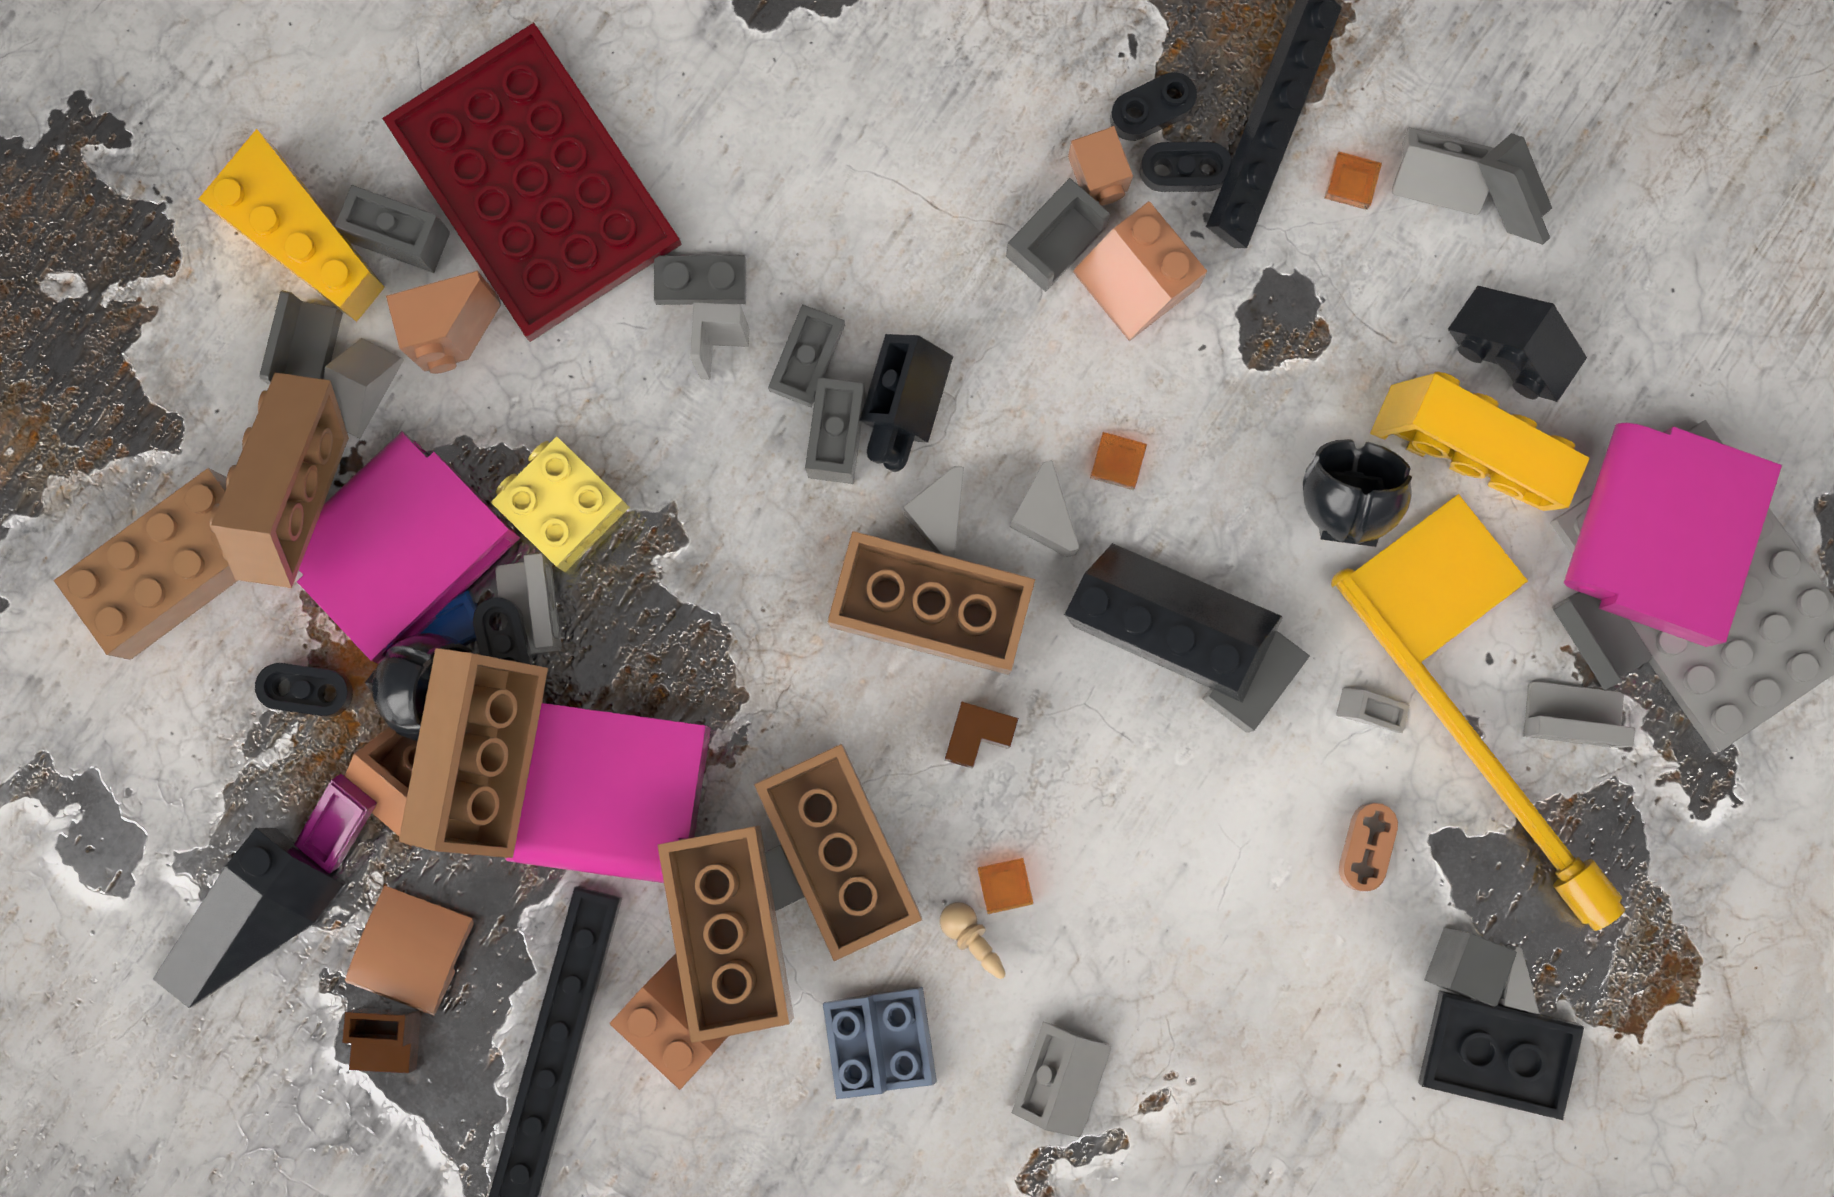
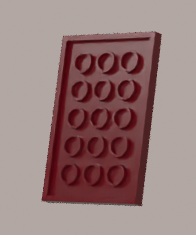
M534 22L382 118L529 342L650 266L658 256H665L682 245L679 237Z

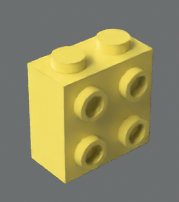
M556 436L551 442L545 441L533 450L528 458L530 463L518 475L515 473L511 474L500 483L495 492L497 496L491 503L556 567L566 572L630 507Z

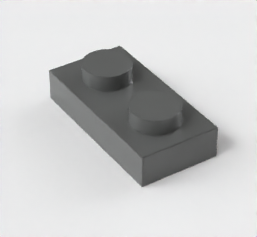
M745 255L658 256L654 259V301L656 305H693V303L746 304Z
M802 304L768 386L769 392L812 408L815 401L818 377L824 378L844 330L845 320Z

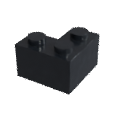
M1477 285L1448 328V331L1459 345L1458 351L1463 357L1474 363L1487 361L1498 364L1514 382L1512 386L1515 391L1532 400L1541 397L1558 402L1587 359L1553 303Z

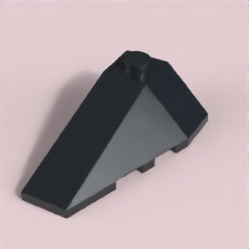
M255 828L224 867L153 980L188 1008H191L238 977L241 972L254 963L272 954L282 944L316 924L347 884L334 873H327L294 845V842L277 828Z

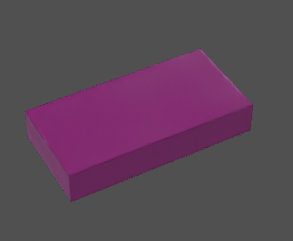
M344 775L336 776L328 784L294 845L327 873H332L340 867L377 802Z

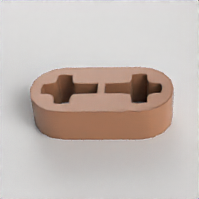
M1368 803L1362 805L1355 810L1351 818L1339 863V874L1346 886L1353 890L1367 892L1375 890L1383 883L1386 877L1398 831V820L1395 813L1384 804ZM1376 811L1379 813L1378 820L1385 823V829L1383 832L1374 833L1370 845L1367 844L1370 828L1363 825V820L1365 817H1373ZM1365 850H1369L1367 866L1374 869L1372 877H1363L1361 883L1357 882L1358 874L1351 871V866L1353 863H1361Z

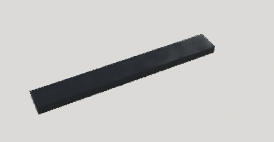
M580 886L574 887L489 1197H541L622 897Z

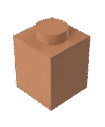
M1112 126L1071 141L1068 159L1078 185L1094 200L1099 201L1100 205H1108L1122 199L1125 196V192L1129 190L1133 174L1115 127Z

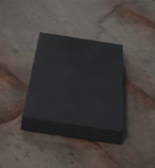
M1439 990L1418 1083L1422 1087L1563 1120L1584 1026L1579 1023L1500 1004L1491 1006L1470 997Z

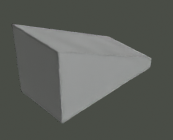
M1343 688L1336 716L1403 733L1410 705L1367 690Z
M1507 945L1506 948L1516 951L1517 954L1498 1004L1539 1014L1523 950L1520 947Z

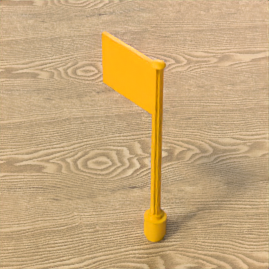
M1458 494L1356 571L1346 568L1337 572L1331 580V587H1337L1557 869L1555 874L1559 879L1553 885L1555 890L1582 924L1588 923L1594 931H1597L1617 920L1625 912L1626 909L1620 902L1622 899L1621 894L1593 859L1582 862L1579 857L1574 858L1422 663V661L1528 582Z

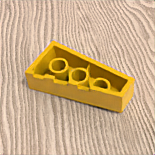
M258 129L252 133L198 198L222 220L356 322L385 288L351 243L334 227V221L319 205L304 183L286 163L282 155Z
M1434 372L1433 374L1390 386L1370 434L1386 440L1388 435L1394 434L1409 441L1406 450L1421 457L1427 454L1433 457L1450 459L1449 469L1461 475L1479 479L1488 476L1490 477L1488 487L1542 511L1569 508L1590 459L1574 449L1575 444L1572 441L1561 436L1545 434L1536 429L1537 423L1532 419L1505 412L1498 408L1499 403L1497 400L1481 393H1471L1459 386L1460 381L1447 373Z

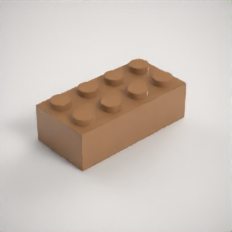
M274 373L268 390H264L260 394L256 419L253 426L248 427L244 432L241 455L237 464L229 468L226 478L227 488L220 504L214 505L210 515V529L217 537L222 549L223 558L227 560L235 580L292 588L349 439L330 380Z
M207 468L53 580L106 655L128 660L133 659L239 581L235 580L227 560L223 558L222 549L217 537L210 529L211 511L215 504H220L227 488L226 476Z
M852 531L827 622L830 628L1009 675L1012 671L1035 579Z
M435 648L398 842L438 852L513 858L548 668L473 653Z
M842 744L754 784L833 961L839 960L922 921L921 913Z
M761 826L658 844L691 1043L789 1025L794 1019Z

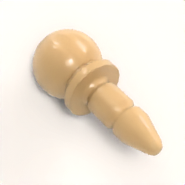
M955 902L946 906L940 915V927L947 937L957 940V947L960 950L969 947L970 952L978 961H981V965L986 971L999 979L1004 978L1006 974L1001 959L996 953L992 952V947L982 937L986 929L982 924H977V916L974 910L962 902Z

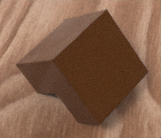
M961 701L944 761L972 769L981 741L1009 749L1019 718Z
M362 1006L345 1012L342 1043L351 1044L349 1070L410 1073L417 1070L421 1011L418 1009Z

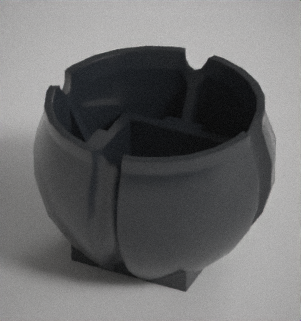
M1352 439L1335 440L1319 447L1314 459L1305 471L1303 496L1307 513L1319 528L1320 539L1376 547L1379 538L1397 527L1408 511L1412 498V476L1409 475L1411 469L1409 464L1395 452L1367 441L1360 449L1356 448Z
M423 633L397 641L395 645L389 648L386 656L379 661L376 669L365 681L366 686L372 692L374 704L380 716L392 730L401 736L418 741L435 648L473 653L470 648L449 636Z

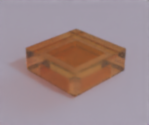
M1338 151L1334 158L1324 199L1368 210L1372 203L1382 163Z
M1103 432L1090 478L1134 490L1147 444Z
M1023 857L977 867L987 914L1034 904Z

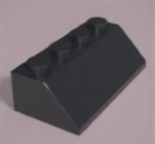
M1113 543L1084 573L1064 614L1073 627L1242 703L1283 619L1279 614Z

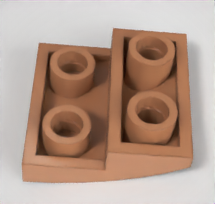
M384 886L359 940L345 981L346 983L435 1016L455 974L454 965L474 925L473 919Z

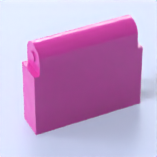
M1633 423L1616 424L1563 583L1575 591L1600 599L1599 609L1704 647L1726 643L1782 465L1676 427L1660 432Z
M403 431L393 438L324 503L299 568L303 576L296 581L356 646L375 663H379L386 656L389 648L395 645L397 641L423 632L449 602L468 589L520 539L510 526L448 462L435 452L428 456L425 453L426 451Z
M542 703L513 858H505V860L508 862L664 883L658 844L695 838L711 728L705 725Z

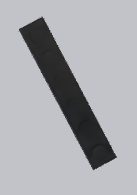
M1335 0L1295 1L1206 225L1209 230L1233 248H1247L1341 12L1342 7Z

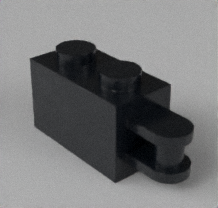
M885 334L860 418L861 422L873 428L867 446L868 459L876 464L883 463L884 467L892 472H898L905 467L913 441L929 442L953 360L951 354L919 335Z

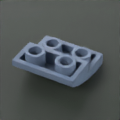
M923 987L862 995L823 1003L836 1099L878 1095L889 1090L931 1086L937 1082Z

